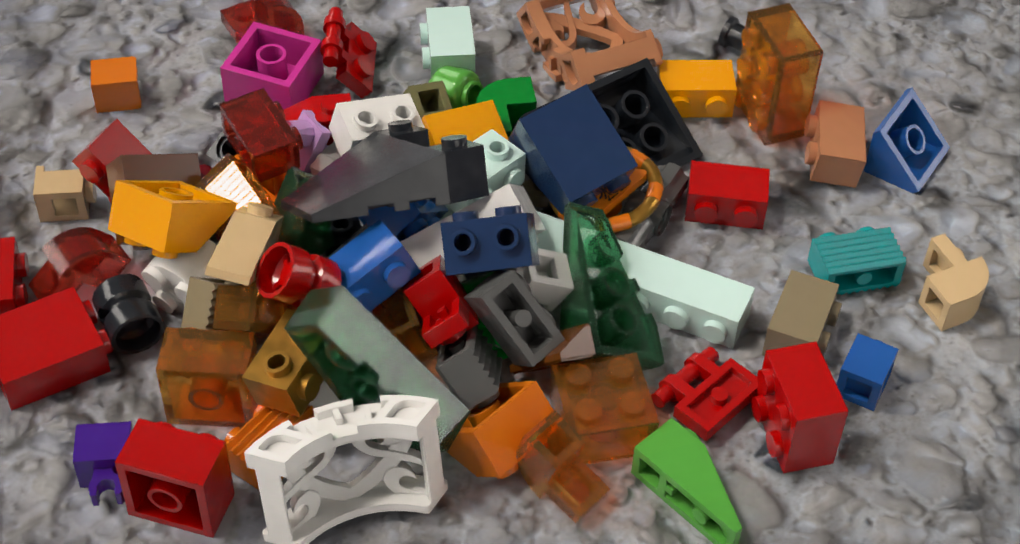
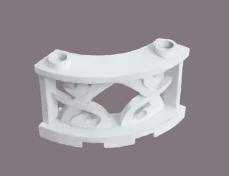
M380 395L381 403L353 406L352 399L338 401L314 408V417L299 422L294 426L287 420L255 441L244 452L247 468L254 469L256 472L267 526L262 532L264 541L273 544H309L326 530L359 516L388 511L430 513L448 490L447 480L443 477L436 419L440 416L439 399L411 395ZM369 439H377L378 442L369 441ZM412 441L420 443V451L410 448ZM352 443L361 452L377 457L358 477L350 482H338L317 475L330 462L336 447ZM404 461L422 465L424 476L415 475L412 467ZM281 477L287 478L284 485L282 484ZM291 498V500H290V506H291V508H289V509L287 510V504H286V503H287V501Z

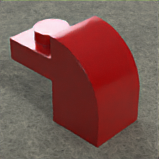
M439 255L420 267L421 273L406 283L403 289L404 294L423 319L422 337L431 349L439 344L444 346L457 341L466 331L479 324L476 313L464 299L467 295L465 289L456 275L446 276L445 261Z

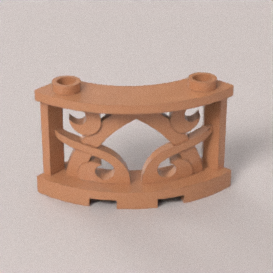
M533 0L526 2L516 13L534 53L540 51L546 60L543 62V69L556 83L564 81L565 89L576 90L586 84H591L596 81L594 78L596 76L626 68L645 58H648L652 67L663 64L662 46L659 40L654 38L652 30L639 31L630 26L616 9L614 0H589L594 14L587 13L583 3L579 8V19L572 16L570 5L585 0ZM564 7V15L546 12ZM565 33L569 35L567 40H565ZM577 35L610 45L607 49L593 53L585 52L584 48L575 50Z

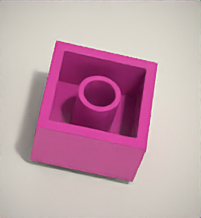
M253 22L220 67L225 102L273 115L307 99L324 74L323 56L320 52L321 40Z

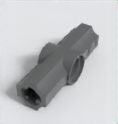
M671 162L667 165H659L658 169L663 179L664 190L656 210L646 220L631 229L609 233L608 236L641 248L646 247L653 235L660 236L667 227L674 205L688 187L689 177L684 174L682 168ZM648 181L642 190L636 189L629 195L622 214L635 210L644 201L649 185Z

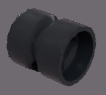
M119 274L105 280L94 291L92 297L93 306L101 323L104 325L112 347L117 352L127 355L137 354L148 350L161 339L165 330L164 322L156 306L151 302V296L141 278L132 274Z

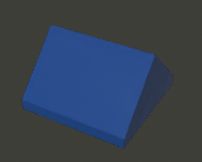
M913 87L905 90L874 131L864 167V172L912 194L921 190L950 149V146Z

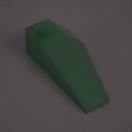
M569 202L564 206L563 253L567 255L574 290L561 302L560 331L588 323L591 327L596 354L587 359L564 364L565 373L567 375L602 380L661 367L665 362L658 326L652 313L645 314L636 294L641 291L635 278H628L620 261L623 251L604 211Z

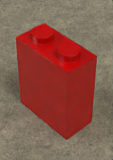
M74 287L0 314V387L11 411L111 372L107 354L113 352L110 339L104 328L96 330L94 324L98 323L91 302L89 300L82 302Z

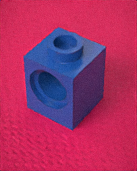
M858 333L840 369L836 384L842 398L874 411L890 378L899 349Z

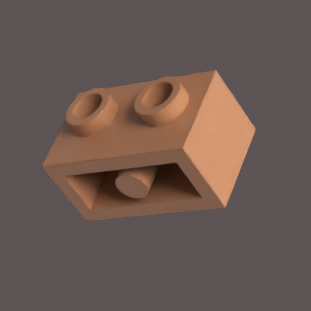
M819 100L814 115L808 114L804 130L805 137H810L805 151V164L810 165V181L856 188L866 164L864 107Z

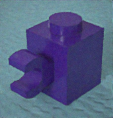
M131 421L76 425L73 465L80 488L88 487L93 506H99L100 495L106 490L115 491L117 504L125 502L115 460L133 430Z

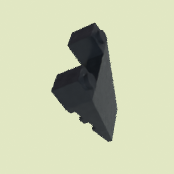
M412 120L389 122L388 129L373 132L282 199L281 207L287 212L309 222L316 223L369 215L368 210L384 206L394 207L395 212L410 210L409 203L426 199L434 201L435 205L439 206L489 196L484 145L468 141L466 135H450L442 137L441 144L430 146L428 129L413 125Z

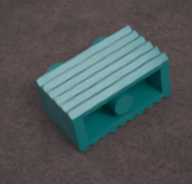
M867 226L860 228L856 232L838 235L833 232L824 233L818 238H812L807 259L815 277L839 284L837 294L840 295L846 292L851 294L853 291L858 293L861 290L865 292L868 289L873 291L884 286L887 288L892 285L896 287L901 282L906 265V257L903 256V251L900 250L897 239H894L891 227L874 229Z

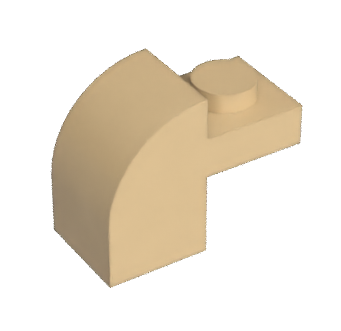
M945 233L932 237L923 262V266L930 275L926 276L918 303L942 332L969 321L976 314L989 280V270L982 256L967 261L961 249L956 247Z

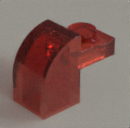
M249 0L220 10L221 22L236 43L241 40L253 22L304 35L303 20L289 0Z
M91 227L69 229L58 234L43 246L41 250L48 260L28 286L38 299L71 287L78 291L84 283L98 287L108 278L121 274L131 259L123 248L117 245L115 238L108 233Z

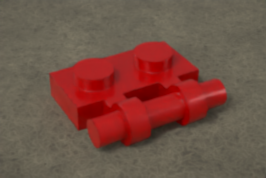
M332 7L329 10V14L325 17L323 31L326 34L320 48L323 64L327 67H336V79L362 99L373 91L377 42L368 32L362 31L353 22L346 25V21L343 18V10L339 7Z
M710 346L701 353L695 352L684 361V367L676 374H668L659 382V388L651 394V400L658 408H663L670 401H678L674 407L673 417L705 441H708L751 402L752 397L756 396L758 388L757 376L732 358L728 359L720 367L716 365L715 362L719 360V354ZM694 380H704L695 389L690 386Z

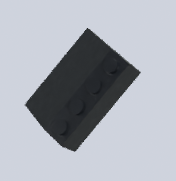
M648 58L588 84L627 147L637 149L651 158L657 167L659 165H667L669 162L683 167L691 163V160H697L703 156ZM547 104L542 105V106H540V107H538V108H536V109H534V110H531V111H529V112L523 114L519 119H521V118L527 116L528 114H530V113H532V112H534V111H536V110H538V109H540V108L546 106ZM516 122L515 125L512 127V132H513V130H514V128H515L517 122ZM587 208V209H585L584 211L579 212V213H581L582 215H585V214L589 213V210H588V208Z

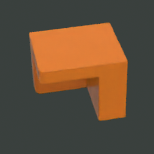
M136 57L90 60L91 89L97 113L142 108Z

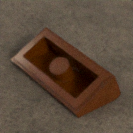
M585 323L561 330L560 333L565 340L534 367L519 366L512 363L509 366L510 373L519 374L545 370L593 357L596 353L590 325Z

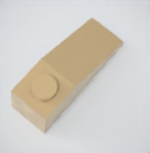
M249 202L248 207L242 206L234 211L206 266L205 275L246 286L252 284L256 280L258 264L263 254L270 246L278 242L284 216L273 214L274 208L255 202Z

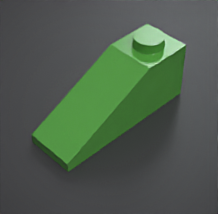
M673 418L669 419L634 447L631 473L713 544H739L742 526L705 444L700 441L694 431L684 428Z

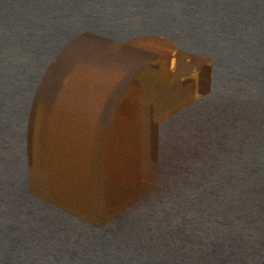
M553 410L523 436L516 451L517 464L523 478L539 499L547 494L577 523L607 496L610 488L579 458L587 441Z

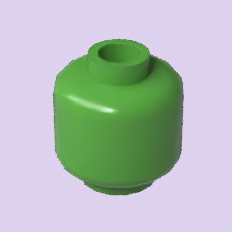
M443 66L439 68L428 82H444L452 109L476 104L477 97L483 89L476 73L472 70L456 66Z

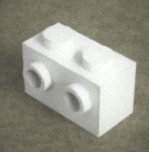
M410 93L336 103L329 130L332 133L331 135L338 152L342 156L373 132L388 129L389 122L412 120V124L422 128H425Z

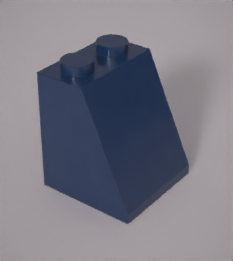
M587 84L519 119L508 139L509 142L526 153L525 173L561 214L573 208L577 213L582 212L598 201L596 196L608 190L610 194H614L631 183L629 177L638 166Z

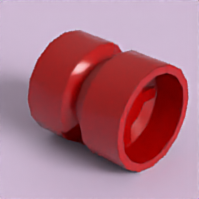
M277 242L270 246L263 254L256 272V287L259 294L282 304H291L297 309L311 314H321L331 307L339 294L342 281L341 270L336 262L318 254H309L304 249L286 242Z

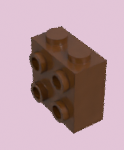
M198 153L120 155L106 165L111 206L116 180L182 181L203 189ZM116 234L117 245H129L124 243L123 236ZM132 245L133 250L136 251L152 249L149 247H138Z

